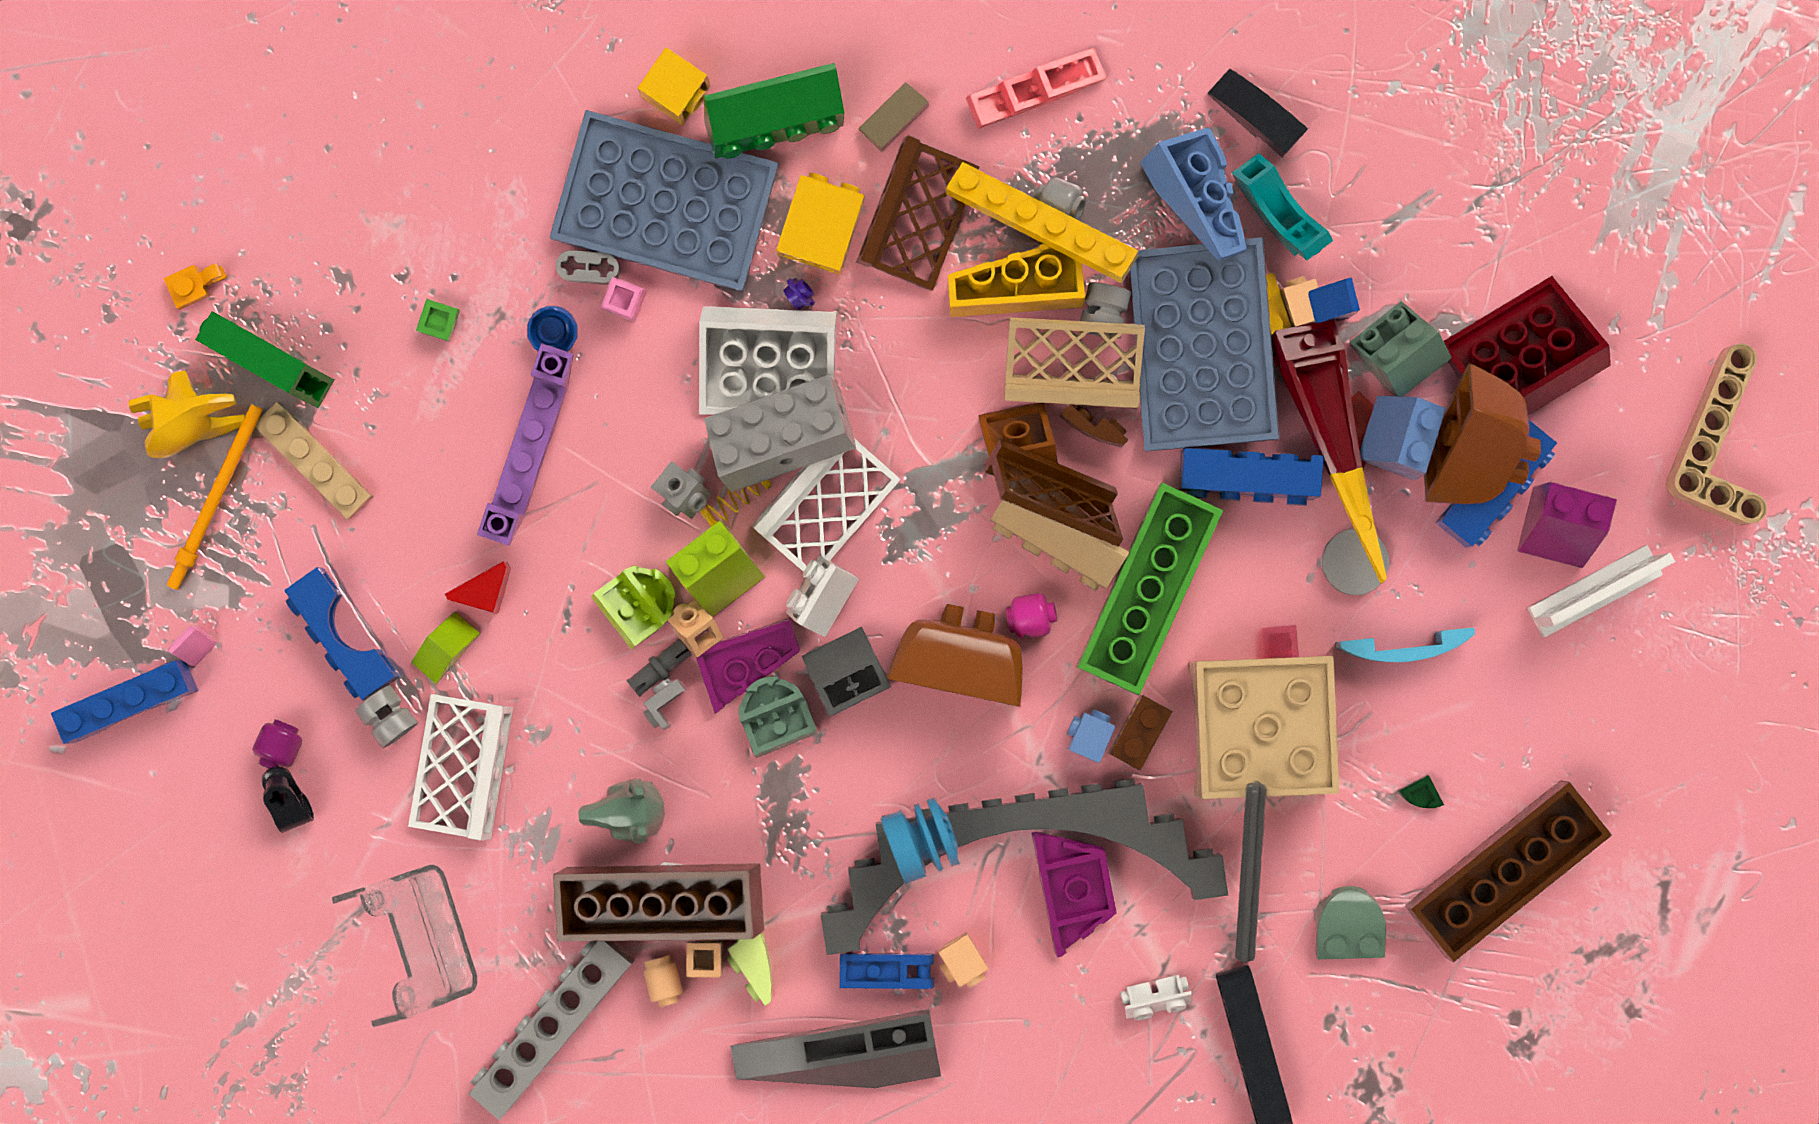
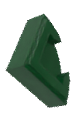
M1425 775L1397 790L1402 798L1417 807L1437 808L1444 805L1429 775Z

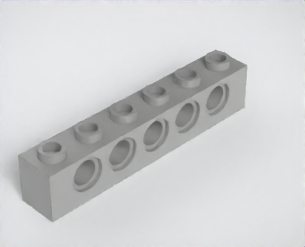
M589 941L580 951V954L584 956L576 967L570 963L558 977L562 982L554 993L548 989L536 1003L540 1008L533 1018L526 1015L514 1029L519 1034L511 1044L504 1041L492 1055L497 1060L489 1070L483 1066L470 1081L475 1087L469 1095L498 1120L506 1114L634 962L631 957L612 941ZM594 964L601 969L602 977L600 981L592 982L586 978L585 968L587 965ZM568 990L576 992L580 998L579 1006L574 1008L568 1007L563 1001L564 992ZM546 1016L553 1017L558 1024L557 1032H545L541 1026L542 1018ZM524 1042L531 1043L536 1050L535 1058H524L519 1051L520 1044ZM502 1068L510 1070L514 1076L513 1084H502L497 1076L498 1070Z

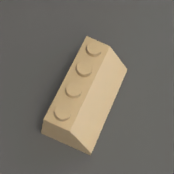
M1004 500L1001 501L990 519L995 524L994 531L1008 539L1012 535L1024 541L1021 547L1038 557L1041 552L1053 558L1050 563L1051 565L1067 574L1070 569L1082 575L1079 581L1097 591L1099 586L1103 589L1108 587L1130 553L1120 546L1117 547Z

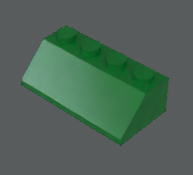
M835 63L704 95V124L715 159L720 157L726 159L735 158L741 155L743 151L755 148L759 151L773 147L775 143L787 140L789 142H798L805 139L807 135L818 132L821 134L833 133L844 124L845 112Z

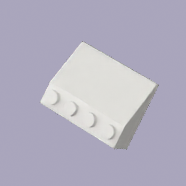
M703 306L699 322V414L716 415L828 374L834 380L837 312Z

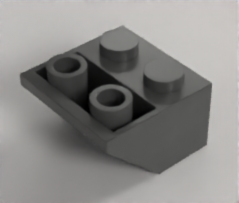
M862 627L802 655L812 681L830 717L891 687Z

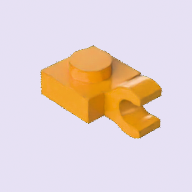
M215 263L204 268L201 272L196 265H191L163 279L176 309L181 310L210 297L207 287L228 277L223 266H218Z

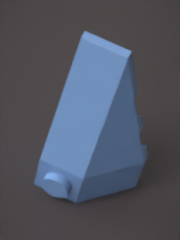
M1207 127L1158 142L1140 162L1155 191L1218 261L1245 252L1247 247L1240 217L1233 209L1231 195L1234 193L1232 184L1227 183L1224 168L1227 166L1226 158L1211 129Z

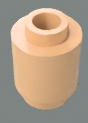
M670 955L644 962L646 971H643L651 1003L658 1001L659 1007L679 1002L677 995L684 994L676 962L672 963Z

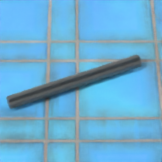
M1259 781L1248 783L1245 794L1235 957L1241 960V963L1253 961L1256 953L1267 792L1266 785L1261 784Z

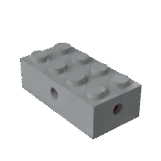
M830 374L704 419L718 478L731 492L856 449L841 389Z

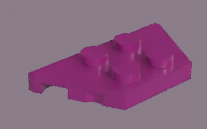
M1032 832L1054 952L1058 958L1067 953L1066 949L1080 938L1084 940L1094 932V929L1099 924H1104L1117 914L1106 854L1101 846L1040 832Z

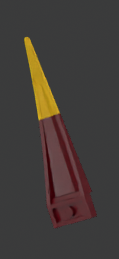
M1333 319L1321 323H1311L1276 330L1271 337L1281 364L1279 371L1319 455L1324 456L1323 464L1376 576L1383 584L1386 581L1387 575L1362 467L1345 347Z

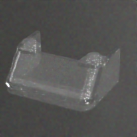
M427 865L331 897L334 904L360 896L363 908L369 915L379 917L388 914L408 978L400 980L393 988L392 999L396 1011L372 1020L373 1027L407 1019L468 995L475 990L478 981L477 973L446 876L438 866Z

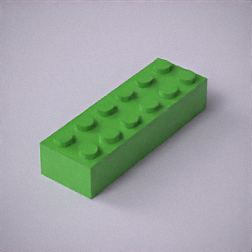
M1162 482L1157 486L1128 550L1130 553L1118 572L1076 668L1133 694L1140 695L1221 517L1222 509Z

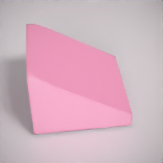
M612 277L601 309L635 322L646 291L644 288Z
M189 626L169 647L168 651L187 664L195 666L209 653L216 643L201 627Z

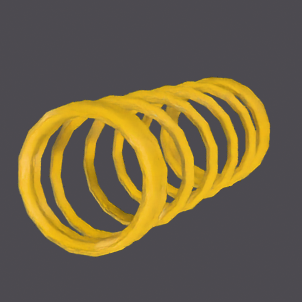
M769 480L761 482L766 489L772 487ZM756 484L754 486L757 493L749 486L747 487L756 496H760V491ZM728 488L727 492L736 510L720 496H717V502L725 518L708 504H706L707 511L705 508L700 511L711 527L717 521L709 508L721 519L728 521V516L720 500L732 511L739 513L738 506ZM743 488L741 490L747 502L742 497H740L735 491L732 492L742 502L749 505V499Z

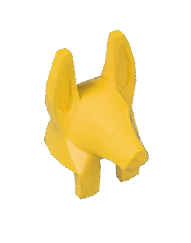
M182 370L172 373L167 379L168 388L165 397L149 394L128 401V406L132 413L151 410L150 414L138 417V424L142 430L153 428L146 437L144 445L149 457L159 459L182 452L197 441L212 439L240 428L245 417L244 414L227 417H209V414L235 405V396L233 394H206L198 396L187 372Z

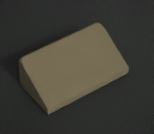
M905 82L858 129L883 152L929 107V102Z

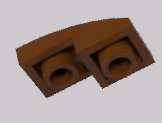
M1070 404L1059 416L1077 431L1099 442L1122 447L1128 441L1124 436L1127 431L1119 422L1113 418L1108 421L1103 417L1094 427L1090 423L1093 417L1080 405L1074 408Z

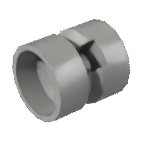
M1088 283L1085 302L1089 306L1088 309L1082 311L1080 321L1124 324L1125 320L1121 317V313L1128 309L1131 292L1113 285ZM1089 332V334L1101 336L1098 332Z
M391 685L379 690L355 709V712L365 726L372 725L373 731L371 734L382 749L400 739L418 724L408 708H401L399 706L401 698ZM389 708L392 713L381 721L377 715Z

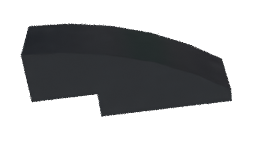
M1229 69L1207 93L1255 138L1260 137L1282 158L1308 130L1304 124L1278 102L1232 69Z

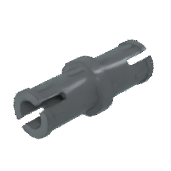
M678 638L676 642L656 658L654 655L648 659L650 662L626 681L636 694L641 697L645 691L660 679H667L670 676L668 673L685 659L692 656V654Z

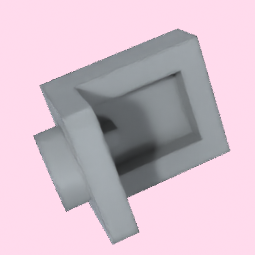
M669 677L652 689L655 695L644 702L648 708L644 711L646 718L654 728L660 725L663 730H666L671 725L660 709L687 690L680 679L671 682Z

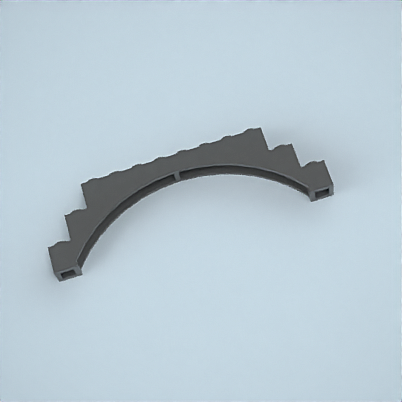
M1134 778L1114 781L1115 787L1102 789L1101 783L1081 786L1082 792L1071 794L1068 793V788L1049 790V797L1035 799V793L1016 795L1015 802L1002 804L1001 798L982 800V807L969 809L968 803L954 804L948 806L949 812H945L958 843L957 848L982 838L1012 831L1036 829L1076 831L1112 840L1150 857L1171 871L1191 890V896L1194 900L1228 896L1223 856L1220 853L1214 854L1213 848L1195 850L1193 851L1194 857H1188L1183 820L1180 818L1174 819V813L1155 815L1154 822L1149 823L1144 786L1141 783L1135 784ZM930 808L921 809L924 817L932 815ZM915 817L907 818L909 823L916 821ZM876 822L881 863H875L874 858L859 859L854 861V867H849L848 869L854 907L847 908V903L827 905L828 911L821 912L826 955L860 950V938L871 920L889 897L904 884L882 822ZM931 859L924 861L925 866L932 862Z

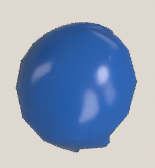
M546 306L535 311L529 319L527 338L537 351H539L542 343L568 352L578 338V324L573 315L565 308Z

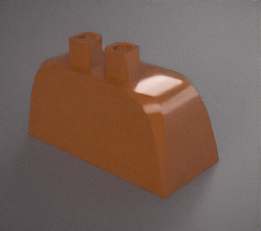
M1468 364L1446 407L1431 458L1424 474L1425 502L1477 504L1490 501L1504 491L1508 482L1524 485L1528 478L1529 463L1520 460L1536 462L1541 454L1540 440L1528 437L1529 422L1525 398L1508 383L1474 365Z
M947 604L942 613L941 621L917 620L912 622L906 629L897 648L887 679L1021 707L1023 665L1020 645L1014 639L993 632L995 626L994 613L977 610L974 627L971 628L961 625L964 607Z

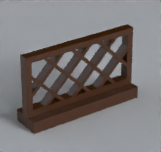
M907 135L903 138L856 263L875 268L933 291L965 203L951 197L956 207L954 214L942 220L934 201L948 195L945 192L932 198L925 180L941 173L947 186L950 179L946 170L955 166L959 167L962 162L978 170L980 166L921 143L919 139ZM921 152L933 156L939 170L923 176L917 164ZM941 160L946 161V162L951 163V164L948 165V166H946V167H944V165H943V163H942ZM915 171L918 179L911 181L913 173ZM920 182L927 201L911 207L906 197L907 189ZM903 202L906 210L899 213ZM929 204L937 222L920 229L913 211ZM908 213L915 232L899 239L894 223L896 218ZM951 220L949 227L946 230L943 223ZM939 226L944 237L943 243L940 247L930 251L922 232ZM890 234H892L894 241L887 244ZM918 235L925 253L909 260L901 242ZM896 244L904 263L895 267L881 263L880 260L884 250ZM939 251L936 261H934L932 254ZM927 257L932 267L929 280L926 281L916 277L911 263ZM906 266L908 273L898 269Z
M1001 439L998 441L984 464L985 473L995 476L1000 499L1119 547L1123 541V536L1112 505L1118 495L1116 487Z

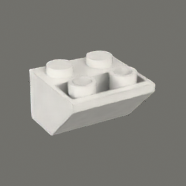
M819 555L816 561L811 560L803 573V577L806 579L800 589H794L786 602L788 607L786 613L799 625L826 637L859 578Z

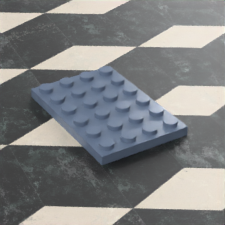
M585 110L549 238L561 243L609 254L619 259L744 292L779 163L745 153L731 159L724 157L715 159L711 144Z
M1262 237L1245 239L1247 247L1245 252L1220 261L1215 258L1204 244L1138 251V257L1130 269L1134 324L1145 325L1140 400L1144 450L1146 452L1280 440L1264 239Z

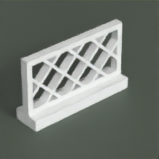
M855 438L856 450L861 453L862 468L843 469L842 455L844 453L802 467L751 525L803 572L807 565L802 562L801 547L820 546V556L830 561L901 480ZM866 458L876 467H867ZM838 461V468H839V469H837V470H830V469L834 466V464ZM881 471L890 480L882 490L868 491L867 472ZM862 472L863 491L845 493L843 473ZM826 474H839L840 493L821 494L820 480ZM816 486L817 495H808ZM868 495H876L869 503ZM864 496V510L860 515L846 516L845 497ZM840 497L841 516L823 518L821 498ZM805 499H817L818 518L799 519V504ZM794 511L795 520H786ZM846 520H854V522L847 528ZM842 521L843 534L840 538L834 541H824L823 522ZM818 522L820 542L801 543L799 524ZM795 524L796 543L781 544L772 535L781 525ZM833 545L825 554L824 546ZM787 548H796L797 557Z
M1648 545L1642 546L1527 607V610L1541 636L1547 637L1662 576L1661 569L1674 563L1675 560L1671 553L1652 555Z
M436 694L430 695L408 827L464 836L480 841L491 840L513 707ZM439 702L450 704L457 715L444 726L437 717ZM458 706H464L468 708L462 712ZM475 709L487 710L484 725L475 731L465 716ZM458 721H461L470 735L456 745L447 730ZM483 733L482 740L478 736ZM442 734L451 749L440 758H437L431 749L432 741ZM474 740L480 749L479 758L469 764L460 749ZM455 753L464 769L450 778L441 763ZM477 766V770L475 773L473 768ZM436 767L446 782L432 792L426 783L427 773ZM468 773L474 781V788L470 794L463 797L454 782ZM447 787H450L459 802L445 811L435 796ZM470 799H472L471 806L467 803ZM431 801L440 816L430 823L419 821L421 807ZM461 806L469 816L467 829L456 828L449 817L450 814ZM444 820L447 826L438 823Z

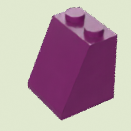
M1553 482L1533 487L1517 552L1583 568L1609 533L1617 499Z

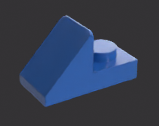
M1352 277L1313 289L1308 293L1316 323L1336 319V321L1349 319L1360 310Z

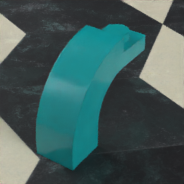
M1256 154L1232 172L1253 209L1273 235L1294 256L1299 254L1307 261L1334 241L1329 231L1302 209L1285 186L1276 167L1261 154Z

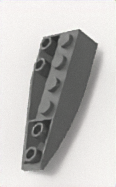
M929 1009L730 1046L736 1079L879 1088L941 1076Z

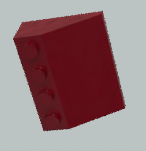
M1553 276L1444 340L1452 357L1448 363L1459 380H1461L1468 364L1483 369L1508 383L1525 398L1528 415L1611 366L1610 345Z

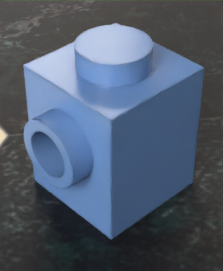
M1092 709L1090 715L1083 712L1080 718L1074 716L1067 735L1072 736L1067 749L1100 763L1116 727L1109 723L1111 717Z

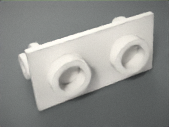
M1179 975L1156 980L1158 992L1153 994L1149 982L1126 987V991L1120 992L1123 1005L1130 1004L1125 1006L1126 1019L1134 1017V1020L1139 1021L1152 1017L1154 1012L1167 1010L1168 1013H1174L1184 1010L1187 1007L1186 1005L1192 1004L1191 991L1183 992L1189 990L1186 977L1179 978Z

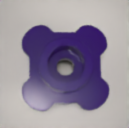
M789 278L787 280L788 286L783 291L795 308L801 310L805 306H813L815 304L812 299L814 293L804 280L796 278L793 280Z

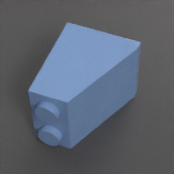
M1377 396L1360 448L1361 461L1412 480L1419 479L1426 473L1446 408L1418 397Z

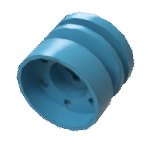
M935 797L927 800L932 813L930 816H923L918 803L914 805L916 818L914 822L909 823L901 810L880 818L905 884L926 877L925 860L931 859L935 868L938 871H942L943 867L939 859L941 854L947 853L951 867L960 864L958 861V843L947 814L938 805Z

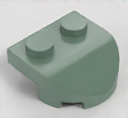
M766 677L757 680L746 689V694L742 699L741 705H739V718L756 758L818 734L807 702L795 684L779 677Z
M1356 886L1339 887L1332 890V894L1322 903H1318L1315 911L1316 956L1318 960L1385 958V918L1379 902L1369 895L1365 889Z

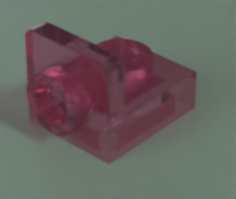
M1296 625L1261 628L1264 659L1299 657Z

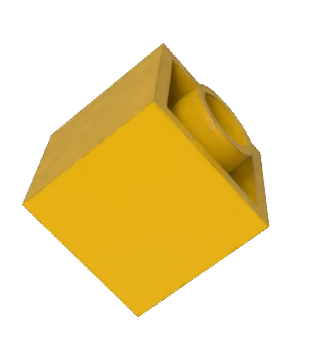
M665 47L637 89L642 99L683 126L688 117L693 115L704 101V95L707 94L706 91L711 84L707 74Z

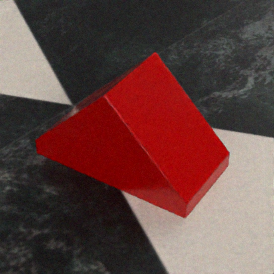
M503 561L445 593V596L450 601L498 613L511 567L508 562Z

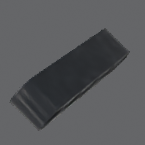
M1249 965L1216 973L1217 984L1256 1124H1293Z

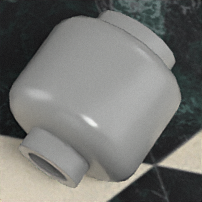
M1056 177L1050 179L1045 185L1041 184L1034 196L1035 199L1077 220L1081 218L1086 205V197L1083 196L1080 186Z

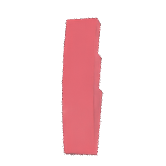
M1091 48L1037 66L1030 72L1003 80L999 85L969 94L966 97V101L977 128L980 129L1104 81L1106 75L1095 48Z

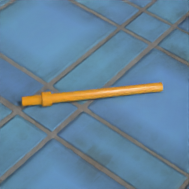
M251 403L184 547H180L174 560L177 562L166 584L168 587L179 590L189 567L193 568L199 556L196 552L261 416L263 408Z

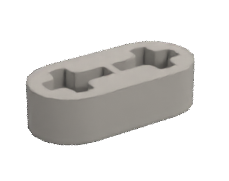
M571 250L563 252L557 258L556 271L561 278L571 283L607 285L610 284L612 277H619L620 265L616 258L609 254ZM570 258H574L577 264L586 266L585 270L575 269L573 275H569L568 271L563 268V264H568ZM603 260H608V264L614 267L613 272L607 273V277L603 278L599 271L591 270V266H602Z

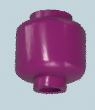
M274 719L273 724L265 723L252 748L253 753L260 757L258 764L268 769L276 766L285 768L292 766L302 745V738L297 734L299 729Z

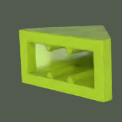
M454 612L426 637L411 663L437 684L481 633L457 612Z

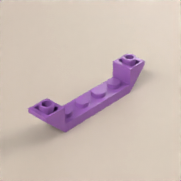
M541 343L531 372V376L534 379L492 504L487 503L477 533L478 536L510 546L526 514L567 392L574 354Z

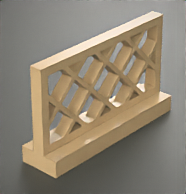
M1010 317L1004 401L1139 408L1145 325ZM1016 328H1030L1038 337L1024 347L1015 338ZM1055 330H1064L1071 339L1057 349L1047 337ZM1089 332H1098L1105 340L1091 351L1081 338ZM1122 334H1137L1136 344L1126 353L1114 342ZM1043 341L1053 354L1042 363H1039L1029 351ZM1076 343L1087 355L1073 366L1063 353ZM1110 345L1120 357L1110 366L1106 367L1096 355ZM1015 347L1019 350L1016 355H1014ZM1135 354V361L1133 362L1130 357ZM1023 356L1035 367L1027 375L1013 374V364ZM1057 358L1069 369L1060 377L1051 376L1044 369ZM1090 360L1102 370L1093 379L1085 378L1078 371ZM1126 362L1134 370L1133 381L1118 380L1112 372L1122 363Z

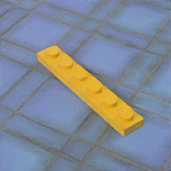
M964 162L961 163L946 187L947 195L1120 283L1123 282L1138 257V250Z

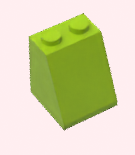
M718 521L666 561L687 591L712 617L765 578L722 521Z

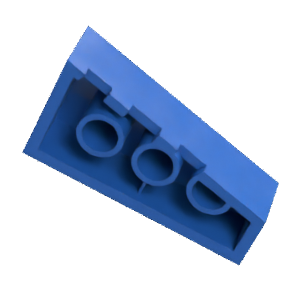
M1184 448L1181 451L1179 490L1187 491V494L1195 498H1207V493H1220L1221 500L1240 501V495L1253 496V502L1273 503L1274 498H1286L1287 505L1307 506V500L1321 497L1324 456L1311 455V459L1306 460L1299 459V456H1295V454L1281 453L1267 457L1264 453L1238 452V454H1232V451Z

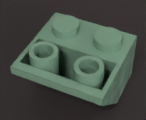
M1402 301L1349 342L1379 382L1395 396L1403 397L1452 358L1440 333Z

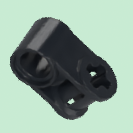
M277 766L266 770L262 775V785L265 790L263 801L272 815L278 830L284 833L313 821L314 813L310 802L300 790L291 772L284 767Z

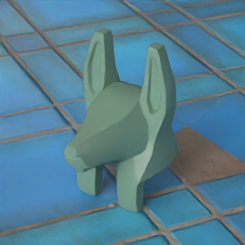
M641 778L629 779L628 781H622L610 786L607 789L606 798L593 804L581 806L578 811L579 822L583 826L609 829L611 836L615 839L641 844L647 842V838L655 836L659 832L665 816L664 801L659 790L652 782L642 781Z

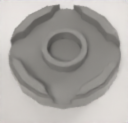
M1348 529L1336 534L1326 544L1322 554V571L1330 585L1337 591L1347 595H1364L1375 590L1381 584L1355 529ZM1378 538L1387 575L1389 554L1384 543Z

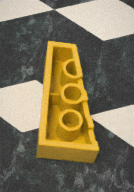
M1045 244L1022 253L1017 252L1007 255L1006 258L994 262H985L948 274L947 287L950 317L1083 308L1085 290L1082 263Z

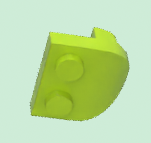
M632 566L623 570L620 575L594 592L591 598L632 650L657 632L671 617L675 591L669 579L659 570Z

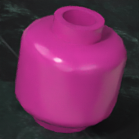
M1042 593L1017 596L1012 600L1011 606L1006 608L1010 632L1016 633L1020 639L1046 636L1051 631V623L1057 622L1054 602L1048 603Z

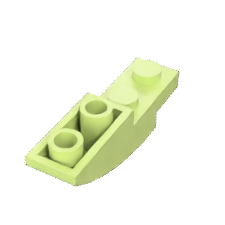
M762 932L754 939H737L738 941L728 947L727 950L730 955L726 958L737 974L742 971L749 981L745 986L756 1002L761 999L763 1004L767 1005L772 1000L773 978L768 947Z

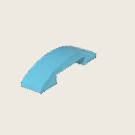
M1475 628L1435 631L1436 645L1375 651L1374 638L1335 643L1336 649L1357 658L1378 662H1410L1435 657L1460 646L1475 635Z

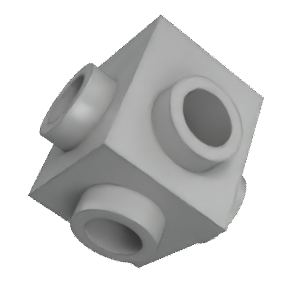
M672 461L651 486L653 490L665 498L662 503L665 508L676 516L683 512L690 519L705 507L707 499L712 494L703 486V483L706 481L704 477L691 467L685 472Z

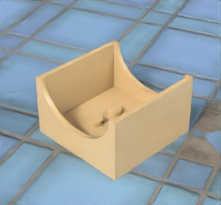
M1333 656L1188 662L1193 687L1196 721L1197 761L1194 796L1201 799L1245 797L1247 784L1254 783V781H1259L1261 784L1266 785V797L1340 794Z

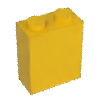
M810 172L807 177L800 174L776 249L777 255L841 276L865 202V195L859 193V187L848 183H841L839 187L827 183L828 178L823 175Z

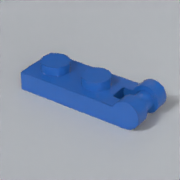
M840 953V988L932 989L934 988V977H931V965H934V954ZM907 965H917V977H907Z

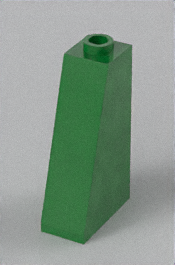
M213 311L202 322L199 334L195 339L283 391L316 408H319L335 380Z

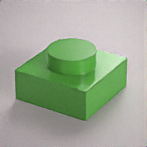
M426 299L416 331L450 342L460 310Z

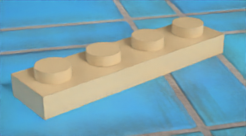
M276 402L258 420L255 427L347 520H350L373 497L280 402Z

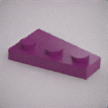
M790 618L721 640L699 657H696L715 714L737 696L746 692V689L752 683L769 675L800 652Z

